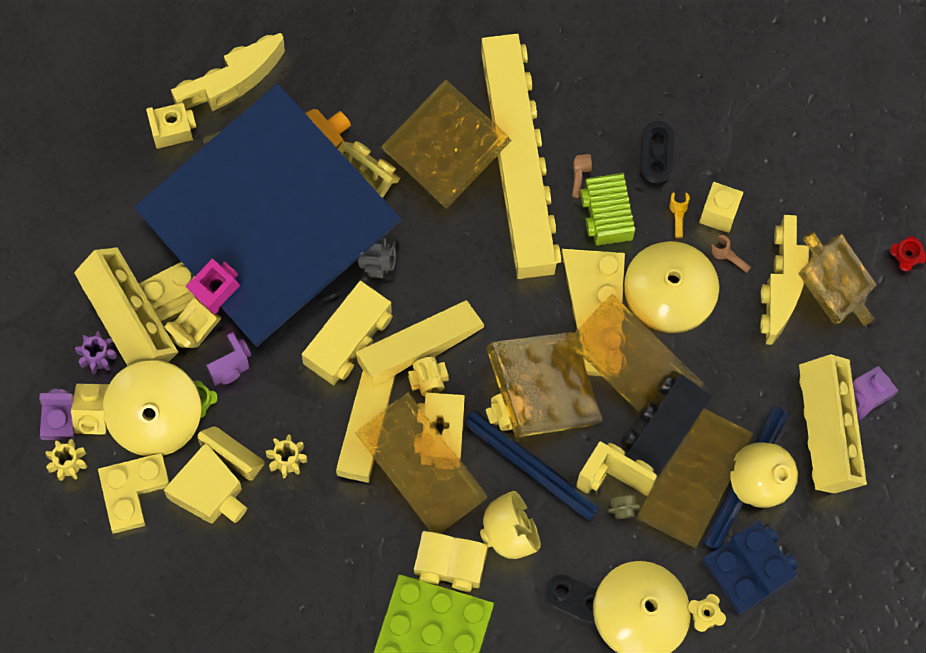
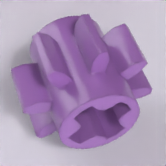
M97 331L95 336L89 338L83 335L84 342L82 347H75L77 354L83 356L78 361L81 368L89 365L93 374H96L97 369L105 368L110 370L108 365L110 359L117 358L116 352L109 350L114 345L113 340L108 338L104 341L99 331ZM97 349H101L102 352H97L96 357L91 356V354L96 353Z

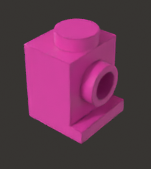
M211 259L186 285V288L215 315L219 311L218 308L240 285L235 280L238 274L225 261L219 265L214 259ZM215 283H223L216 291H213Z

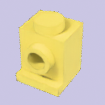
M184 103L154 110L152 107L146 109L157 149L193 140L191 129L196 128L192 109L186 111Z

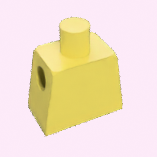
M206 443L164 489L166 497L171 502L211 524L222 513L236 523L247 511V507L236 499V496L242 490L239 480Z

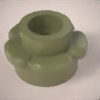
M634 495L615 497L610 499L611 508L608 509V513H615V519L631 518L635 516L634 511L638 510L640 505H637L636 496Z

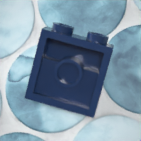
M760 520L732 537L731 541L708 554L702 560L739 615L794 581L797 576L794 571L798 568L796 561L789 552H781L776 545L779 538L775 530L769 524L763 526Z

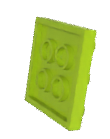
M399 574L374 653H480L494 603Z

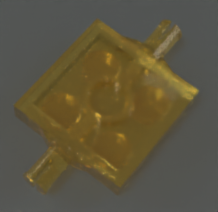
M814 231L805 235L803 241H805L813 254L810 261L798 274L833 324L840 323L854 311L863 326L871 323L874 317L864 303L868 293L877 284L843 235L834 236L825 246L820 242Z

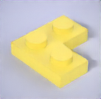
M162 453L98 469L113 534L145 526L139 495L166 488L169 484Z

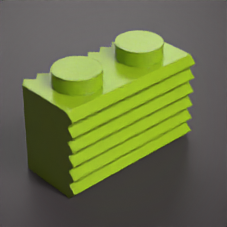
M624 173L586 178L585 188L580 189L582 207L589 208L590 218H586L588 236H594L596 246L632 241L635 227Z

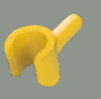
M673 192L669 208L674 213L675 238H683L684 213L688 209L690 197L688 193H685L684 203H678L674 200L675 192Z

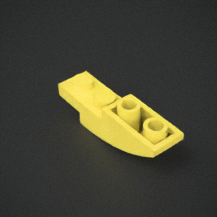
M282 34L266 35L247 47L239 46L232 49L229 54L224 55L225 68L212 69L201 78L193 81L185 80L179 83L176 88L171 89L174 103H184L185 110L208 101L211 110L214 111L241 97L256 86L273 69L284 54L285 46Z
M784 215L780 226H775L774 244L779 245V255H775L774 274H770L767 284H762L761 303H766V314L761 316L760 331L766 334V344L769 345L775 342L788 323L801 295L806 278L809 246L797 245V215Z

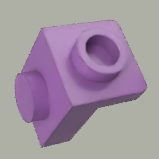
M233 332L227 335L233 352L206 365L215 386L220 383H231L240 376L239 373L249 369L247 357L251 356V353L243 338L237 341Z
M879 366L853 381L858 420L864 418L873 408L891 399L899 391Z

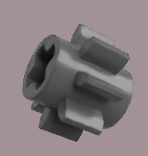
M381 238L358 258L359 267L368 272V277L383 278L384 273L392 271L395 267L396 250L386 243L385 238Z

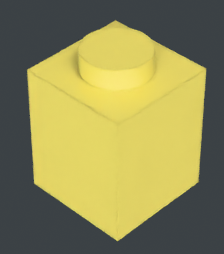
M713 182L699 223L729 233L743 192Z

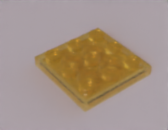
M445 80L381 147L447 209L512 140L451 83Z
M573 332L492 342L486 347L515 437L597 425L603 420Z

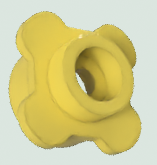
M709 594L704 600H692L689 603L688 611L692 613L696 630L704 632L707 628H711L714 625L722 626L725 623L726 615L721 612L718 605L720 600L716 595ZM705 610L710 612L709 616L704 615Z

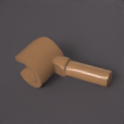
M590 154L577 155L574 159L573 198L580 197L582 172H592Z
M719 235L718 241L725 248L718 249L711 244L713 256L721 260L727 258L747 273L751 266L730 249V240L726 236Z

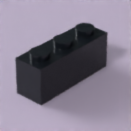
M672 371L670 375L666 374L657 386L659 392L652 402L649 401L643 406L639 413V422L634 429L631 428L625 433L620 443L622 445L621 449L625 452L624 456L634 462L641 460L653 468V473L657 477H659L713 396L676 371Z

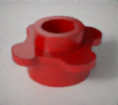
M908 236L900 244L895 243L890 248L891 255L897 258L900 263L899 268L903 271H910L912 266L926 262V252L921 242L915 236ZM910 251L912 255L908 256L906 252Z

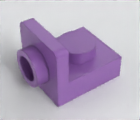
M51 389L49 393H40L39 401L42 404L40 438L42 440H74L75 433L71 415L74 397L68 391Z

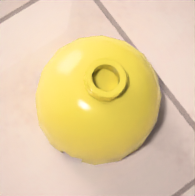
M758 442L744 446L733 460L736 463L734 471L730 473V480L733 491L745 504H751L758 508L776 506L784 503L792 495L797 485L798 470L796 463L789 452L777 444Z
M516 491L504 494L488 505L483 516L484 528L480 530L484 544L488 545V548L493 547L499 555L508 559L526 557L539 551L538 549L541 547L533 518L528 519L523 511L527 509V506Z

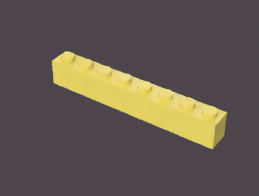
M519 34L482 38L481 54L517 279L554 275L556 263H561L559 244L553 245L552 234H556L554 215H548L547 205L551 204V194L549 186H543L542 176H546L545 158L538 155L537 147H542L540 129H534L533 119H537L535 100L529 101L528 91L532 90V79L530 72H525L523 63L528 62L526 45H520Z

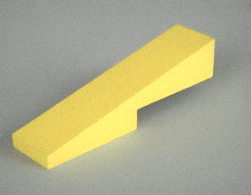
M466 300L357 351V361L371 383L376 387L408 368L415 361L426 356L436 357L484 328V323Z
M362 372L336 468L337 476L369 483L396 375L374 387L365 372Z

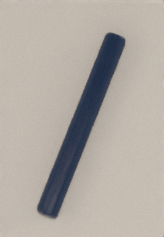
M774 406L755 443L774 444L789 413L781 407ZM733 487L730 488L703 540V543L713 550L718 549L722 545L743 504L733 491Z
M473 410L466 417L464 424L467 428L584 518L590 520L598 512L600 507L598 503L504 431H501L496 425L490 424L489 420L479 412Z

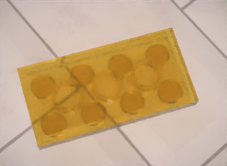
M613 294L567 340L639 412L647 402L653 401L659 392L657 390L659 382L666 374L670 375L672 371L684 375L700 387L704 385Z
M408 392L355 432L431 532L442 533L488 498L482 487Z
M703 409L659 477H657L637 519L696 549L730 481V473L734 471L736 463L733 460L736 454L749 444L754 433Z

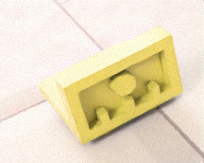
M600 441L580 472L576 487L586 495L589 494L591 489L597 491L607 475L605 473L607 472L645 496H649L657 475L653 473V468L641 460L634 462L624 456L625 452L617 445L612 443L606 445Z

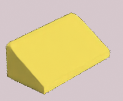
M215 426L200 431L197 435L201 447L206 443L222 462L249 481H252L265 465L263 459Z

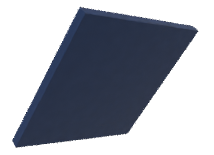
M278 83L134 206L137 212L194 277L211 259H214L219 265L225 261L236 271L238 276L235 280L240 286L221 307L256 347L402 221L396 212ZM215 283L213 291H216L223 283Z

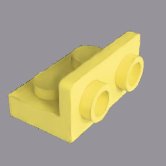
M355 141L354 144L342 142L338 148L382 198L392 183H398L400 177L393 173L396 169L394 166L383 159L375 160L369 155L371 150L358 141Z

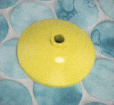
M660 242L646 247L631 261L625 275L624 295L630 310L643 324L661 332L680 333L699 326L710 316L717 303L719 280L710 260L698 249L680 242ZM676 276L679 282L671 283L668 277Z
M161 360L138 361L122 369L108 385L103 400L104 421L112 437L123 448L141 456H151L162 453L164 456L179 450L192 438L201 418V399L195 383L182 369ZM152 408L155 411V417H146L144 409Z
M633 561L616 567L601 581L594 597L593 614L597 629L603 640L617 653H671L685 638L691 613L688 611V596L682 584L670 571L651 562ZM646 601L653 604V612L645 608Z

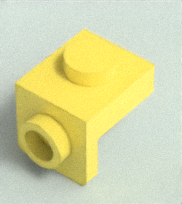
M194 297L175 322H168L164 328L171 333L169 337L176 345L181 348H194L200 346L220 321L221 317L217 313L214 315Z
M76 384L71 407L75 434H106L107 426L104 421L103 400L109 384Z

